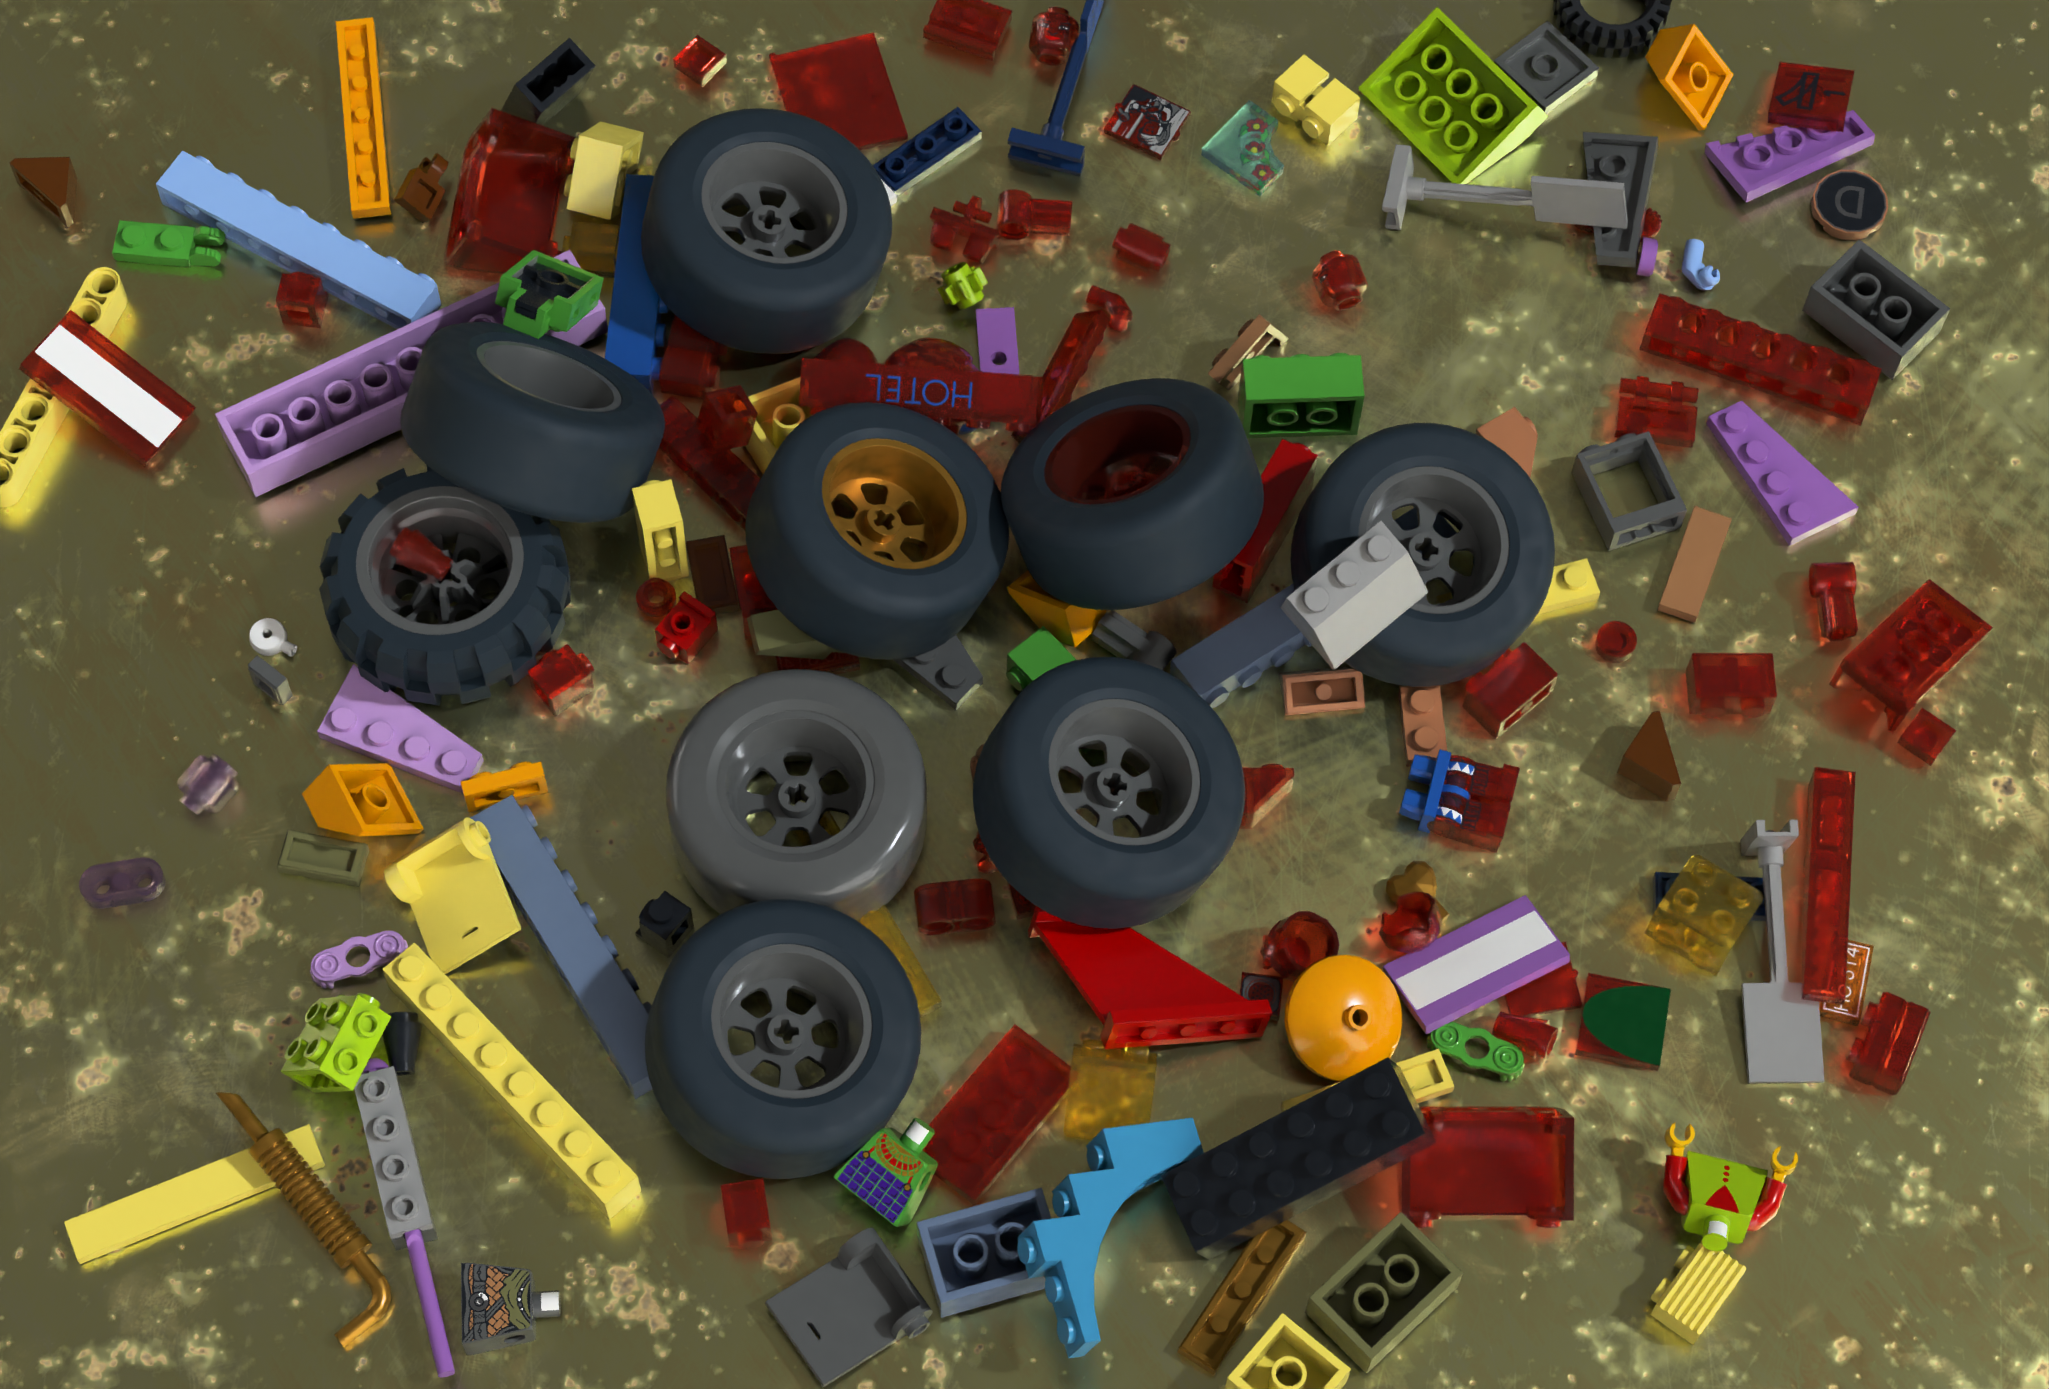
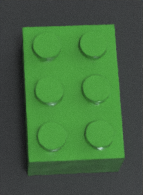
M1335 353L1330 356L1310 357L1306 354H1297L1283 358L1259 355L1251 359H1243L1238 392L1239 419L1247 438L1358 434L1365 397L1361 355Z

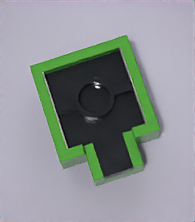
M532 250L501 276L495 304L506 308L503 325L539 339L549 330L555 332L569 331L598 305L604 278Z

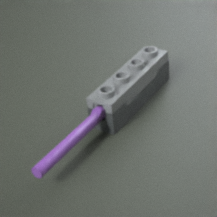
M371 1058L354 1087L388 1232L396 1251L404 1248L408 1249L438 1377L444 1378L453 1375L455 1368L424 1245L426 1242L438 1239L399 1079L394 1066L389 1067L385 1061Z

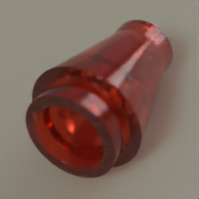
M407 527L400 532L389 552V555L396 558V564L431 575L440 581L445 577L453 563V559L446 556L418 529L412 531Z
M1501 1011L1495 1021L1492 1034L1516 1045L1523 1053L1534 1060L1537 1057L1547 1059L1556 1042L1558 1028L1551 1026L1550 1020L1512 1015Z

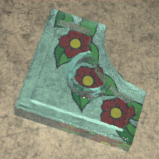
M1249 100L1202 147L1201 155L1260 197L1284 172V165L1275 156L1271 146V138L1278 128L1279 120Z

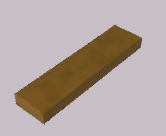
M1286 1220L1251 1238L1178 1347L1177 1352L1212 1375H1215L1305 1238L1306 1231Z

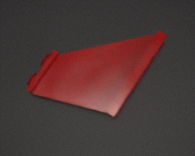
M1036 906L1028 929L1029 938L1040 937L1102 1022L1104 1026L1100 1037L1104 1049L1262 1038L1273 1013L1268 999H1246L1130 927L1108 929L1082 926L1060 919Z

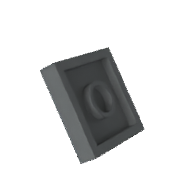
M1548 20L1494 60V63L1546 114L1597 77L1599 67Z

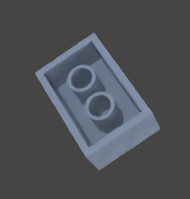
M1042 1187L917 1222V1238L941 1318L1045 1289V1276L1029 1278L1026 1266L1020 1261L1017 1250L1019 1235L1033 1221L1051 1219Z

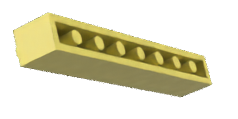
M415 942L382 969L388 987L411 1012L418 1014V1019L608 1220L641 1193L638 1176Z

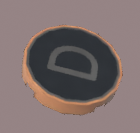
M1838 170L1827 174L1817 183L1811 199V212L1815 221L1817 222L1818 219L1819 223L1824 226L1823 230L1826 233L1842 240H1861L1868 237L1870 233H1873L1875 230L1877 231L1882 226L1888 211L1887 194L1881 184L1870 175L1856 170Z

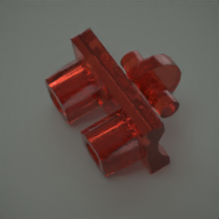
M975 195L972 196L968 204L960 201L955 202L953 211L964 215V217L936 207L933 208L930 219L934 224L930 236L932 246L950 251L958 234L968 238L962 253L963 256L980 264L984 263L992 247L999 248L1002 238L998 236V230L976 222L978 220L989 224L992 213L981 210L982 198Z

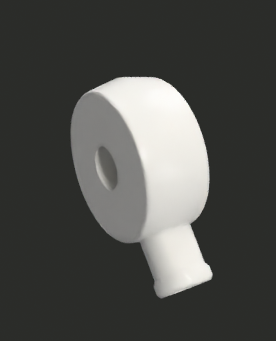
M261 619L250 629V645L261 655L273 656L282 651L289 657H292L297 651V645L287 641L286 628L276 619Z

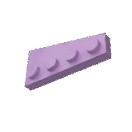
M355 664L352 665L317 730L320 739L382 763H390L395 768L462 794L464 793L461 781L469 780L471 776L477 774L484 761L480 752L392 690L384 692L361 677L359 669Z

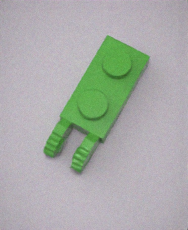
M119 220L112 254L114 260L121 262L191 268V265L215 267L220 264V252L213 248L197 247L196 245H213L214 247L224 244L226 234L221 229L209 228L207 226L195 228Z

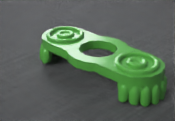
M1450 1022L1428 1033L1426 1039L1427 1048H1430V1051L1439 1049L1441 1055L1445 1054L1459 1059L1469 1068H1483L1500 1075V1081L1502 1082L1506 1080L1511 1082L1512 1079L1516 1080L1522 1074L1524 1068V1057L1519 1047L1494 1037L1490 1032L1482 1028H1469L1455 1022ZM1471 1038H1480L1487 1043L1489 1052L1484 1058H1472L1466 1053L1465 1043Z

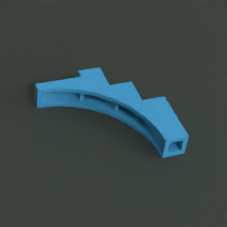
M1193 1118L1102 1129L1086 1145L1087 1162L1092 1171L1068 1174L1052 1191L1053 1209L1060 1218L1033 1221L1019 1235L1017 1245L1020 1261L1026 1266L1028 1277L1045 1276V1293L1047 1299L1053 1304L1058 1321L1057 1335L1060 1342L1065 1345L1068 1359L1085 1356L1101 1341L1094 1308V1274L1100 1244L1112 1217L1123 1202L1135 1192L1162 1180L1161 1175L1204 1153Z

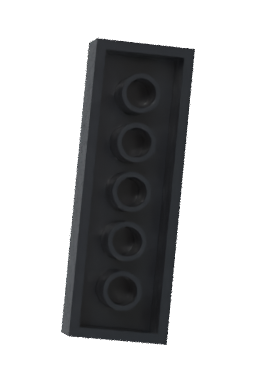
M1388 1057L1161 1175V1178L1195 1252L1210 1260L1437 1142L1401 1068Z

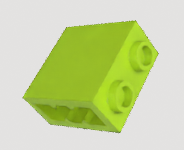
M364 993L351 996L338 995L337 997L319 998L308 1009L304 1019L306 1025L300 1036L293 1040L285 1053V1059L287 1060L280 1072L313 1093L353 1091L391 1016L379 1009L381 1004L376 999Z

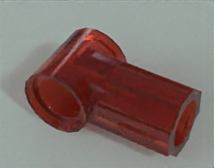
M1017 189L1003 191L998 197L996 232L1000 237L1009 240L1024 239L1029 236V233L1070 236L1072 201L1032 199L1030 194Z
M1811 563L1809 568V590L1811 597L1817 600L1821 637L1827 638L1829 641H1844L1847 638L1856 636L1858 626L1853 598L1856 592V570L1854 563Z

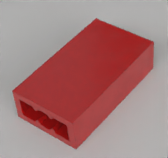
M1282 438L1261 474L1264 504L1258 525L1240 553L1214 575L1212 587L1248 604L1312 492L1318 455L1312 453L1308 447L1300 443H1291Z

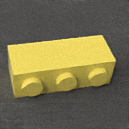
M651 480L643 483L640 487L632 488L639 545L650 585L689 577L683 519L672 480Z

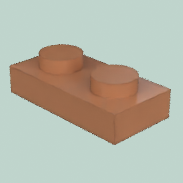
M1440 685L1400 687L1398 697L1406 767H1411L1415 754L1437 758L1439 750L1447 751Z

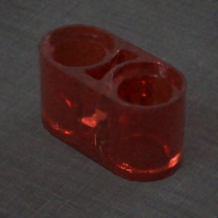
M986 879L929 883L921 885L914 890L917 927L919 933L923 935L980 931L991 928L996 924L992 884Z

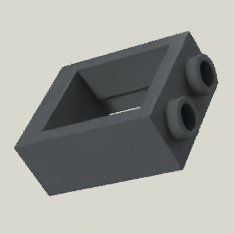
M1649 431L1638 435L1629 433L1621 436L1615 442L1603 446L1590 445L1576 455L1571 473L1608 551L1681 528L1687 509ZM1638 461L1658 504L1613 518L1593 475Z

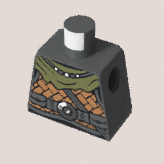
M461 1263L462 1345L466 1355H476L536 1340V1318L561 1316L560 1291L535 1292V1280L531 1270Z

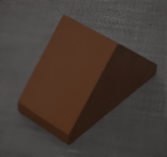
M70 157L13 159L10 162V166L17 183L67 228L74 224L77 176Z
M1655 711L1650 714L1623 755L1617 773L1663 800L1672 801L1677 796L1681 781L1660 711Z

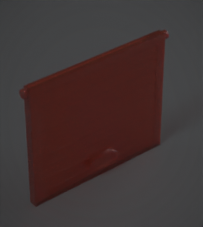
M874 32L780 55L775 53L769 55L771 67L786 111L806 116L832 128L848 139L860 151L908 139V134Z

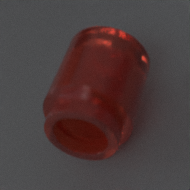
M1130 223L1127 229L1120 227L1112 248L1117 250V259L1147 272H1150L1152 269L1160 273L1168 258L1172 244L1165 242V237Z

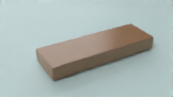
M1694 506L1659 603L1658 611L1693 623L1696 622L1732 518Z

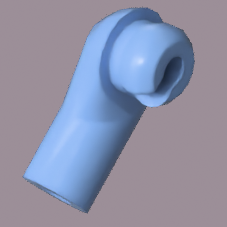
M1689 239L1685 244L1681 268L1682 273L1697 289L1711 290L1719 282L1720 273L1718 269L1713 270V266H1705L1702 263L1704 243L1698 239Z

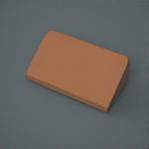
M1351 666L1338 667L1335 670L1324 668L1279 673L1285 715L1365 708L1363 673Z

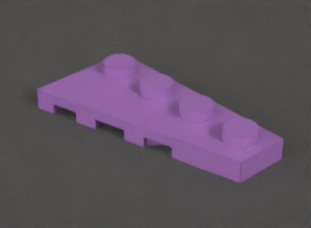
M1852 110L1808 120L1807 126L1789 128L1788 125L1773 128L1771 134L1753 137L1752 133L1736 136L1735 142L1720 145L1719 140L1709 142L1705 145V155L1747 203L1872 146L1875 134L1857 113Z
M1743 401L1737 402L1708 417L1707 426L1789 546L1856 514L1859 507Z

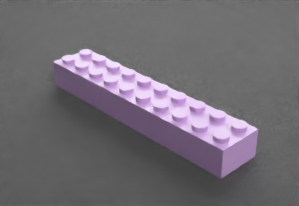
M570 250L553 257L581 269ZM499 283L215 413L222 436L255 497L401 430V411L427 340L438 330L453 324L465 322L503 324L506 308L495 304ZM599 299L598 305L569 331L555 332L549 330L545 334L580 346L608 333L605 307Z

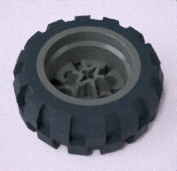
M426 465L427 472L407 476L404 468L379 479L376 483L379 492L368 499L360 493L338 518L341 533L332 532L326 540L319 566L323 576V583L319 591L331 634L343 657L357 664L360 676L384 692L389 690L394 692L399 687L404 689L407 701L440 705L441 698L444 695H460L462 704L490 698V686L506 680L509 686L512 687L537 668L535 655L538 651L547 654L552 650L566 624L563 610L571 602L570 571L560 530L551 524L550 519L518 512L476 496L448 481L428 465ZM456 543L454 554H452L451 549L444 550V544ZM503 560L507 567L488 573V570ZM403 564L411 570L412 576L396 570ZM486 593H497V596L492 599L482 598ZM413 594L411 600H401L405 595ZM436 599L440 602V606L436 605L432 600ZM450 603H458L457 605L450 607Z

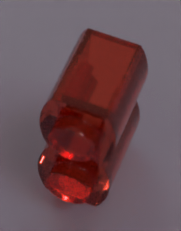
M675 315L659 375L661 393L707 400L711 389L718 388L720 366L716 365L719 356H726L728 346L701 335Z

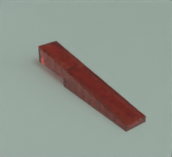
M1815 767L1808 785L1807 854L1804 859L1801 983V999L1841 1005L1845 1001L1856 772Z

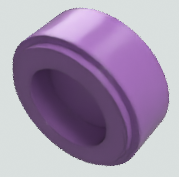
M1642 238L1636 275L1650 277L1653 274L1658 250L1657 239Z

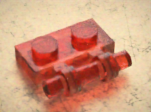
M1637 376L1636 380L1621 378L1619 393L1631 394L1633 398L1623 396L1619 398L1614 437L1620 438L1629 433L1638 435L1649 431L1655 443L1692 448L1695 441L1698 407L1682 405V402L1697 403L1699 388L1686 387L1684 382L1671 381V384L1650 382L1649 377ZM1647 397L1667 399L1668 403L1647 400Z

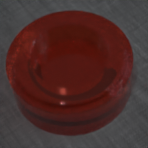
M1611 621L1604 624L1599 629L1595 640L1597 653L1604 660L1612 663H1621L1628 660L1634 653L1637 644L1635 631L1628 624L1620 621Z

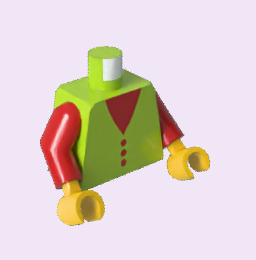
M1675 1122L1666 1130L1664 1138L1666 1144L1671 1148V1155H1666L1663 1191L1675 1212L1681 1214L1682 1228L1687 1232L1702 1235V1244L1705 1248L1711 1251H1722L1726 1249L1728 1242L1735 1244L1743 1243L1747 1231H1758L1776 1216L1787 1184L1783 1183L1785 1176L1793 1173L1798 1162L1796 1152L1792 1164L1783 1166L1777 1161L1781 1146L1777 1147L1771 1157L1770 1165L1773 1173L1771 1178L1767 1177L1768 1170L1692 1151H1688L1686 1157H1683L1684 1148L1692 1142L1695 1136L1693 1126L1689 1124L1686 1127L1685 1141L1678 1140L1675 1137Z

